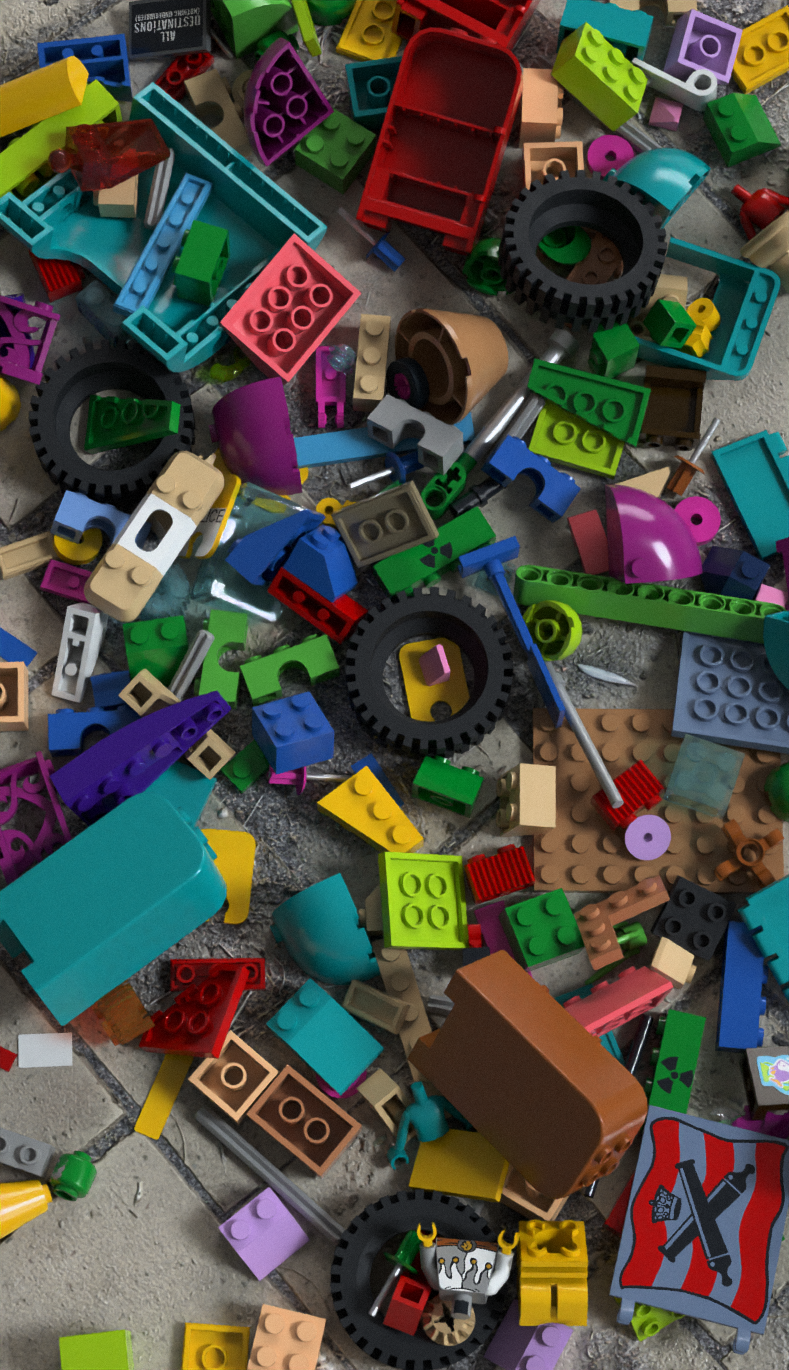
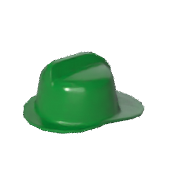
M567 226L547 234L540 241L537 248L543 255L548 256L555 262L575 264L588 256L591 249V241L587 233L580 226Z

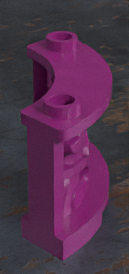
M0 295V316L11 334V337L0 338V348L6 344H14V348L5 347L8 350L7 356L2 357L0 354L1 373L40 385L43 376L41 372L57 321H59L61 316L52 312L53 306L36 301L35 305L32 306ZM6 304L23 310L14 315ZM31 317H39L46 321L41 340L26 339L24 333L31 334L39 329L37 327H29L28 320ZM28 346H38L32 368L30 369Z
M41 751L35 752L36 757L0 769V803L8 805L6 797H11L10 808L5 812L0 811V867L7 886L18 879L19 875L27 870L36 860L38 863L43 861L41 853L44 849L48 855L54 853L53 848L55 845L61 844L63 846L72 839L53 782L49 777L55 772L51 759L44 760ZM40 774L38 783H29L31 776ZM25 779L23 788L17 787V781ZM46 786L52 802L39 794ZM18 799L35 804L46 812L42 828L34 843L21 831L12 829L2 831L1 826L9 822L15 815L18 808ZM56 818L59 820L64 835L52 833ZM20 839L29 849L25 852L21 845L18 851H14L11 849L12 842Z

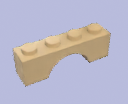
M146 668L140 671L119 694L141 717L181 702ZM210 729L185 752L187 760L211 780L236 752Z

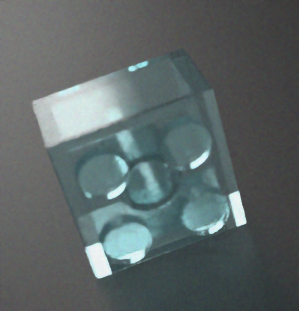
M685 733L663 800L722 819L727 811L745 753Z

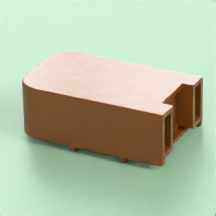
M500 950L455 971L444 991V994L455 1003L441 1028L418 1038L407 1059L535 1190L548 1198H565L583 1187L590 1186L599 1178L608 1176L617 1168L619 1161L633 1143L634 1137L645 1121L648 1112L647 1098L643 1087L637 1079L600 1044L602 1040L597 1035L592 1036L548 993L549 988L546 985L541 986L506 951Z

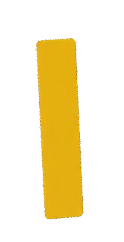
M165 1055L134 1127L136 1132L155 1140L159 1139L194 1056Z

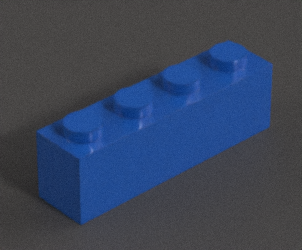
M729 921L725 928L715 1051L744 1054L746 1048H757L763 1045L764 1029L759 1028L760 1015H765L766 997L761 996L762 984H767L769 967L764 965V957L751 936L756 931L762 929L760 926L748 930L744 922Z

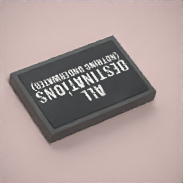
M139 0L129 2L128 59L141 61L211 52V0Z

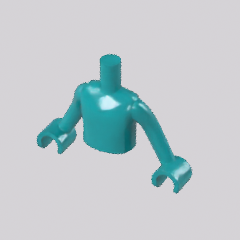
M421 1081L414 1082L410 1086L415 1102L407 1106L406 1110L402 1113L395 1146L389 1148L386 1154L393 1169H396L394 1162L399 1157H403L406 1164H409V1158L404 1147L410 1122L414 1126L418 1140L421 1142L435 1140L449 1131L444 1109L461 1121L466 1131L471 1132L473 1128L472 1124L462 1118V1114L444 1096H427Z

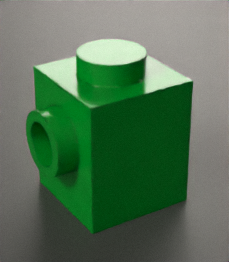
M661 299L656 301L643 321V324L650 332V337L660 346L680 349L697 326L679 302Z

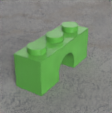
M211 609L210 619L204 618L203 629L214 635V641L200 665L203 666L202 675L195 679V696L218 691L231 708L237 710L241 682L239 672L224 670L219 665V660L227 651H245L249 624L247 613Z
M319 634L308 636L302 640L301 644L293 647L290 645L280 646L273 651L274 654L263 658L261 655L250 657L244 661V665L240 666L241 675L254 707L283 697L279 678L288 669L296 668L302 670L307 675L311 686L340 676V668L327 634L319 637Z

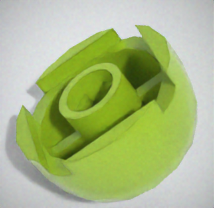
M555 600L541 601L528 607L522 616L532 637L533 644H537L544 662L565 659L574 653L581 642L583 634L581 620L576 611L568 604Z

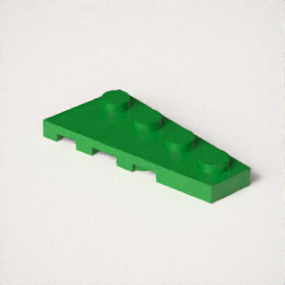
M534 358L526 388L530 392L539 395L541 398L625 444L636 448L651 389Z
M90 395L84 451L90 454H97L178 434L181 405L167 400H138L128 397L126 399H119L114 396L100 397L98 395Z

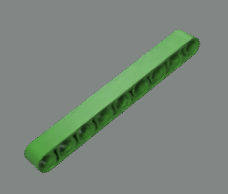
M523 565L517 568L513 590L515 601L525 606L538 604L541 601L555 600L568 604L577 614L763 644L765 616L786 611L784 607L774 603L648 583L624 584L615 578L535 565Z

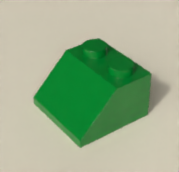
M731 93L707 103L703 120L727 168L781 146L756 95Z
M615 320L613 328L604 331L602 323L598 325L597 332H594L588 360L589 368L593 374L612 379L634 368L640 345L627 323L619 326Z
M184 615L122 624L131 681L140 671L146 668L166 688L169 687L189 649Z
M435 755L433 758L425 756L413 781L412 797L470 818L483 786L484 778L479 776L480 773L473 768L463 766L462 769L451 766V762L441 756Z

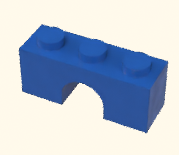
M509 434L498 443L480 469L503 487L514 481L517 475L529 477L536 487L535 496L529 506L552 523L564 515L581 489L575 484V480L571 476L558 472L551 466L547 458L534 454L527 448L523 440L515 436L512 437Z
M129 705L119 706L117 710L105 711V708L91 707L86 709L87 712L75 713L73 709H58L56 714H48L49 752L52 757L79 756L83 753V742L90 733L103 731L111 735L143 717Z

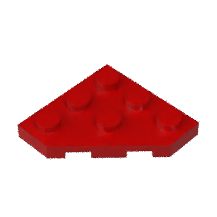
M218 964L209 971L210 977L198 986L192 984L174 998L176 1002L165 1012L157 1011L149 1018L139 1047L145 1052L218 1059L250 971L244 966Z

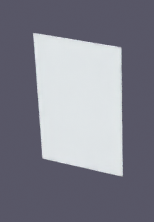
M72 1032L18 1035L19 1068L73 1066Z

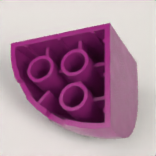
M277 38L256 63L249 78L244 98V123L247 137L258 161L266 167L334 112L291 43L283 38Z
M281 376L245 385L222 397L212 410L214 424L208 426L212 443L218 442L221 457L229 472L238 476L241 479V484L262 494L277 496L303 493Z
M617 484L605 485L609 576L624 584L683 579L699 575L703 572L702 560L696 540L689 526L671 506L655 495L638 488Z

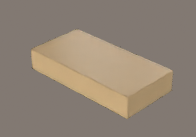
M47 531L1 547L0 570L3 579L7 580L45 567L49 564L50 559L62 561L54 551L52 544L53 534Z
M355 979L352 980L341 1005L346 1011L393 1034L399 1033L410 1008L409 1004Z

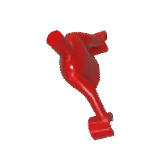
M737 184L731 191V194L743 202L739 218L749 241L756 236L751 222L763 230L783 215L785 208L781 205L789 206V197L768 188L758 189L751 194Z

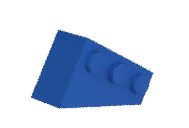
M125 34L37 43L40 68L67 57L75 56L82 62L89 73L87 84H91L97 79L114 99L127 102L133 101Z

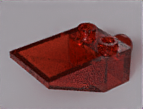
M152 118L92 125L80 124L78 126L66 127L65 150H53L48 156V165L56 173L66 172L70 168L82 192L110 189L170 158V151Z

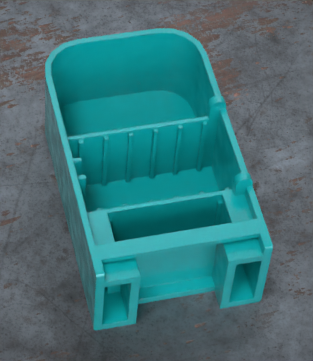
M145 792L128 798L0 891V942L13 959L24 951L32 962L21 972L61 1026L66 1025L211 918L222 907L226 899L227 884L213 861L217 858V855L207 843V838L198 826H193L192 820L181 806L175 809L170 801L161 794Z

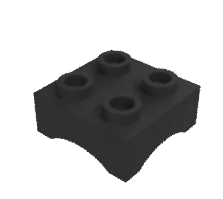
M678 875L669 893L670 900L665 902L650 932L661 938H667L683 949L710 961L737 904Z

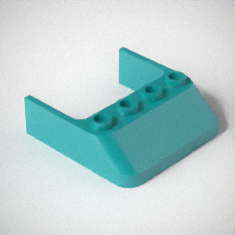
M671 237L666 257L714 272L718 275L719 284L712 302L720 314L721 322L717 329L710 332L713 339L709 343V352L704 354L702 358L660 346L635 336L640 345L637 357L664 367L707 371L706 380L739 381L745 379L752 369L780 289L781 282L779 276L769 269L758 267L757 265Z

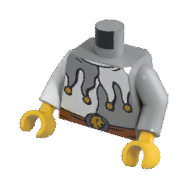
M432 1222V1233L424 1235L420 1231L421 1226L419 1223L417 1225V1235L422 1240V1243L419 1245L420 1264L430 1287L439 1291V1298L441 1300L452 1301L451 1317L461 1320L470 1319L472 1303L486 1304L488 1296L495 1295L509 1278L514 1253L511 1250L519 1241L520 1236L518 1232L515 1233L513 1243H507L504 1240L505 1229L500 1232L498 1243L438 1238L436 1237L437 1229L434 1222ZM435 1237H436V1244H435L434 1242H432V1240H433Z

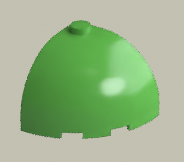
M211 0V12L236 59L256 51L258 41L276 30H282L287 35L299 31L293 6L289 0Z

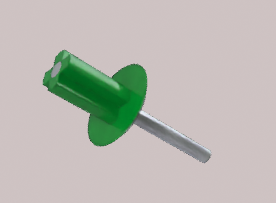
M411 1229L408 1231L395 1256L383 1252L386 1260L395 1267L368 1312L369 1315L375 1317L401 1270L412 1275L419 1274L411 1266L420 1250L419 1245L422 1243V1240L418 1238L415 1231Z

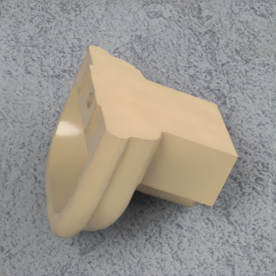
M789 211L769 224L740 248V253L743 257L749 258L758 267H769L775 272L788 294Z

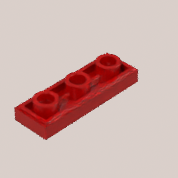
M209 53L177 56L156 80L155 84L179 103L186 95L184 81L205 73L214 63V57Z
M265 958L170 959L171 992H183L192 984L200 985L210 977L209 971L218 964L244 966L250 971L243 991H266Z

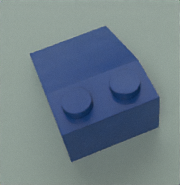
M305 509L248 534L242 539L238 538L229 547L228 552L230 554L225 561L251 584L269 586L279 569L285 565L298 540L315 530L326 516L320 512Z

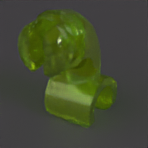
M236 347L233 353L235 363L229 366L214 364L209 373L210 378L223 383L232 381L242 373L245 367L251 364V360L248 357L239 358L240 347Z

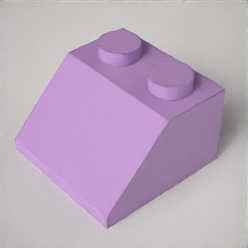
M689 10L677 19L663 72L687 81L694 71L706 69L714 73L717 78V84L727 85L731 77L743 30L696 10Z
M270 1187L218 1227L259 1281L310 1241Z
M514 1299L483 1357L505 1370H553L573 1329L560 1323L519 1326L518 1300Z

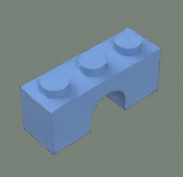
M66 490L50 533L78 544L86 530L98 528L107 533L112 544L131 515L117 510L111 504H101L91 500L81 492ZM149 522L144 523L135 538V543L141 550L152 525Z

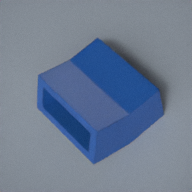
M129 669L90 677L95 707L105 708V711L117 710L119 706L128 705L119 694L131 682Z

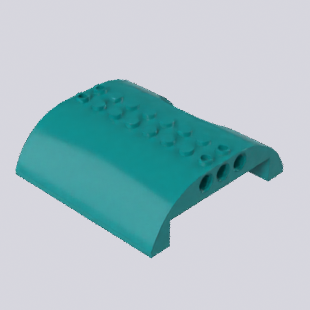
M152 82L133 97L128 121L21 202L10 192L1 197L0 226L41 259L69 260L77 263L93 273L119 296L154 231L145 228L144 219L158 151L161 147L174 149L175 158L164 211L185 173L212 182L213 189L196 220L228 230L230 257L214 302L209 306L177 296V288L173 285L175 273L171 272V265L149 308L147 309L142 305L122 322L121 327L124 332L172 372H183L211 357L232 339L219 325V322L288 239L295 233L315 251L328 227L169 94ZM131 150L137 151L139 175L136 218L101 217L99 207L93 204L94 188H99L100 176ZM181 247L177 254L178 256H181L184 247Z

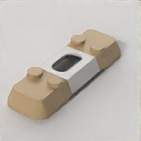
M189 451L174 453L86 581L84 586L86 600L117 621L127 623L135 620L200 521L204 519L224 488L222 472ZM154 511H165L172 517L173 523L171 528L155 550L151 552L141 550L135 543L136 535Z

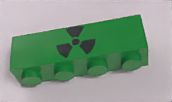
M478 506L437 529L439 536L436 539L389 556L373 565V576L391 602L396 601V593L405 590L408 597L413 595V588L423 586L429 588L434 586L442 579L441 576L447 572H458L457 566L461 565L458 560L459 556L496 542V534Z
M672 1009L667 1010L665 1017L659 1016L656 1027V1035H661L659 1047L652 1048L649 1065L654 1066L652 1079L646 1078L644 1092L648 1098L647 1108L649 1105L684 1114L687 1113L706 1017ZM644 1121L643 1125H642L641 1128H640V1129H641L640 1137H642V1135H643V1130H644V1126H645V1121Z

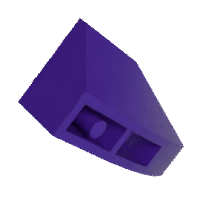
M218 691L178 702L155 711L112 733L49 777L63 802L88 826H91L128 798L143 793L232 708Z

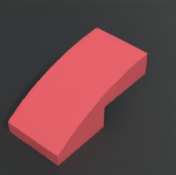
M594 509L567 517L574 546L577 547L584 573L596 575L609 571L608 541L597 510Z

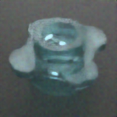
M345 344L331 345L327 361L335 370L350 375L353 372L351 366L357 360L355 352Z

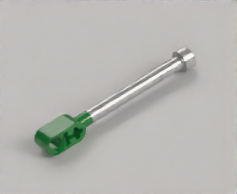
M557 328L547 340L548 350L539 360L559 364L563 358L570 360L580 348V345L570 333ZM531 370L444 475L437 472L422 490L421 498L432 520L443 517L449 510L448 505L456 501L463 493L467 475L508 427L530 394H532V392L526 389ZM454 477H457V478H458L457 481H456V480H452V481L449 483V485L447 486V492H446L445 488H446V485H447V478L453 479ZM435 497L442 503L437 507H431L426 501L429 498Z

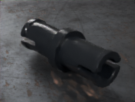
M489 477L479 485L474 484L469 487V492L448 505L449 510L457 518L476 506L482 508L488 504L487 500L501 490L506 489L508 485L503 487L493 478Z

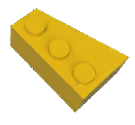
M367 766L317 802V810L325 816L327 815L381 853H415L423 847L424 838Z

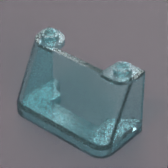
M246 482L241 484L215 553L210 558L202 559L191 590V600L223 611L247 613L248 618L266 624L274 623L278 620L283 611V604L267 592L269 586L251 584L225 559L230 554L228 552L229 547L238 538L242 539L248 534L308 508L253 483Z

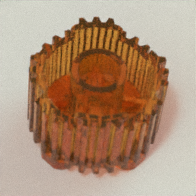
M125 980L91 1005L99 1020L105 1017L106 1021L102 1022L101 1025L115 1046L120 1043L123 1046L155 1026L150 1016L143 1019V1016L148 1013L130 983L123 986L128 980Z

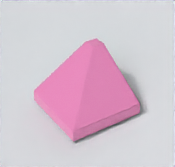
M655 97L648 125L677 131L684 104Z

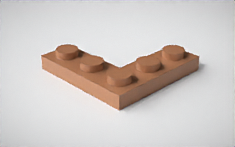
M660 875L644 879L632 888L615 892L609 898L596 904L586 905L580 911L574 913L594 970L624 958L613 925L670 900Z

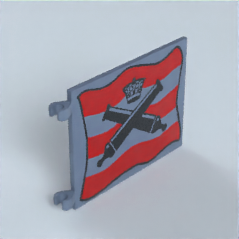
M649 1105L608 1295L621 1299L616 1318L619 1324L628 1325L632 1321L635 1303L736 1328L732 1351L736 1354L744 1355L749 1350L751 1333L764 1335L789 1205V1140Z

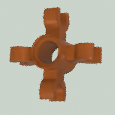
M735 819L724 824L721 830L732 843L735 851L732 858L718 865L713 871L718 881L721 882L737 870H741L743 872H751L761 889L775 882L774 876L765 867L762 860L767 851L773 849L785 839L778 828L758 841L753 838L746 839ZM745 848L753 850L756 854V861H745L741 856V850Z

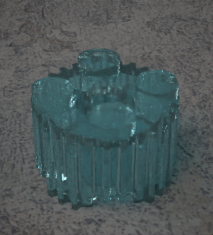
M173 562L156 589H164L165 594L161 596L159 593H153L139 614L141 621L185 616L184 610H187V604H190L191 590L184 570L180 569L178 564L174 566Z

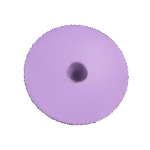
M648 814L637 817L629 824L625 832V845L628 851L640 860H653L660 857L668 849L671 841L669 826L662 818L656 815Z

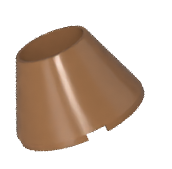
M418 308L407 312L397 326L395 335L396 360L404 357L415 359L423 368L429 383L430 394L428 402L418 410L426 411L433 415L434 418L446 424L454 425L461 422L507 371L509 358L505 339L496 324L487 317Z

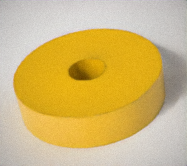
M92 528L86 530L80 538L82 540L81 544L53 535L52 544L55 553L68 564L84 565L90 563L97 557L102 546L100 529Z

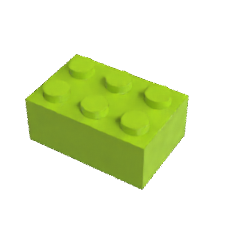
M587 22L583 23L562 40L551 72V76L613 132L638 113L648 78L640 68L630 63L619 49L614 48L599 30L594 29Z

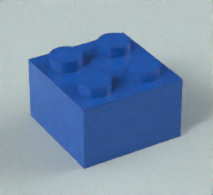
M310 691L252 707V735L276 775L333 758L334 730Z

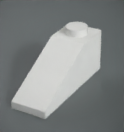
M80 602L67 606L52 696L78 703L83 700L105 638L109 616L91 604Z

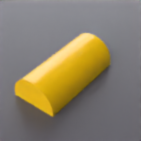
M70 56L1 84L0 138L82 105L89 75L82 62L75 56Z

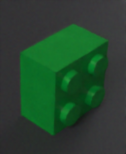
M193 220L191 229L184 231L181 246L184 248L181 256L176 255L171 270L172 273H175L173 285L177 288V296L179 298L209 306L214 302L230 257L229 232L227 229Z
M562 888L504 908L498 916L515 960L526 972L577 955L585 948L580 930Z

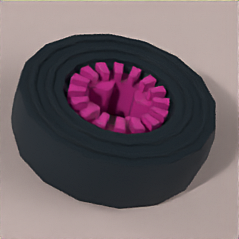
M404 357L391 362L386 373L387 387L390 395L396 399L405 400L416 409L424 407L428 402L430 392L429 383L421 365L410 357Z

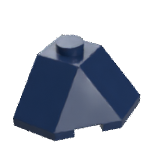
M712 546L702 564L703 572L699 574L706 593L753 600L771 565L742 550Z

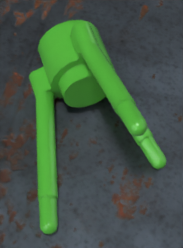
M624 921L613 925L614 931L617 932L616 936L621 950H627L623 953L624 958L600 969L585 981V985L594 983L629 957L640 953L639 947L647 944V937L638 921L631 924Z

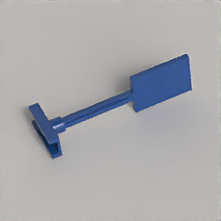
M516 536L459 556L458 560L461 565H458L457 568L461 578L484 570L488 580H492L517 639L528 655L527 665L556 729L562 727L566 709L537 644H533L532 637L504 577L505 570L502 563L518 558L520 545Z

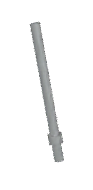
M551 661L545 662L566 709L564 715L613 808L622 806L624 801L565 690L566 684L561 674L555 671Z

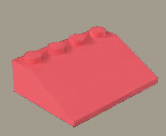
M294 233L219 322V325L261 372L269 379L281 376L282 384L285 385L293 378L357 300L361 292Z
M632 966L618 974L619 980L609 985L607 981H604L590 989L591 995L584 999H581L579 995L563 1003V1006L592 1036L597 1035L600 1037L659 1006L673 989L671 981L646 966L638 970Z

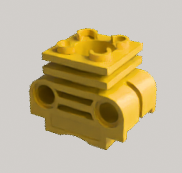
M536 1219L519 1221L518 1234L520 1238L517 1243L516 1255L519 1326H537L544 1323L587 1326L588 1255L584 1221H541Z

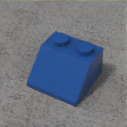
M324 524L298 540L283 566L285 570L332 603L354 589L358 584L352 556L341 534L335 528L325 526Z

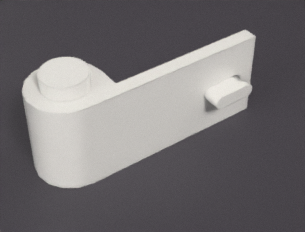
M635 57L632 60V64L640 68L648 78L646 86L694 110L705 111L707 103L716 100L717 78L709 70L699 69L694 71L686 83Z

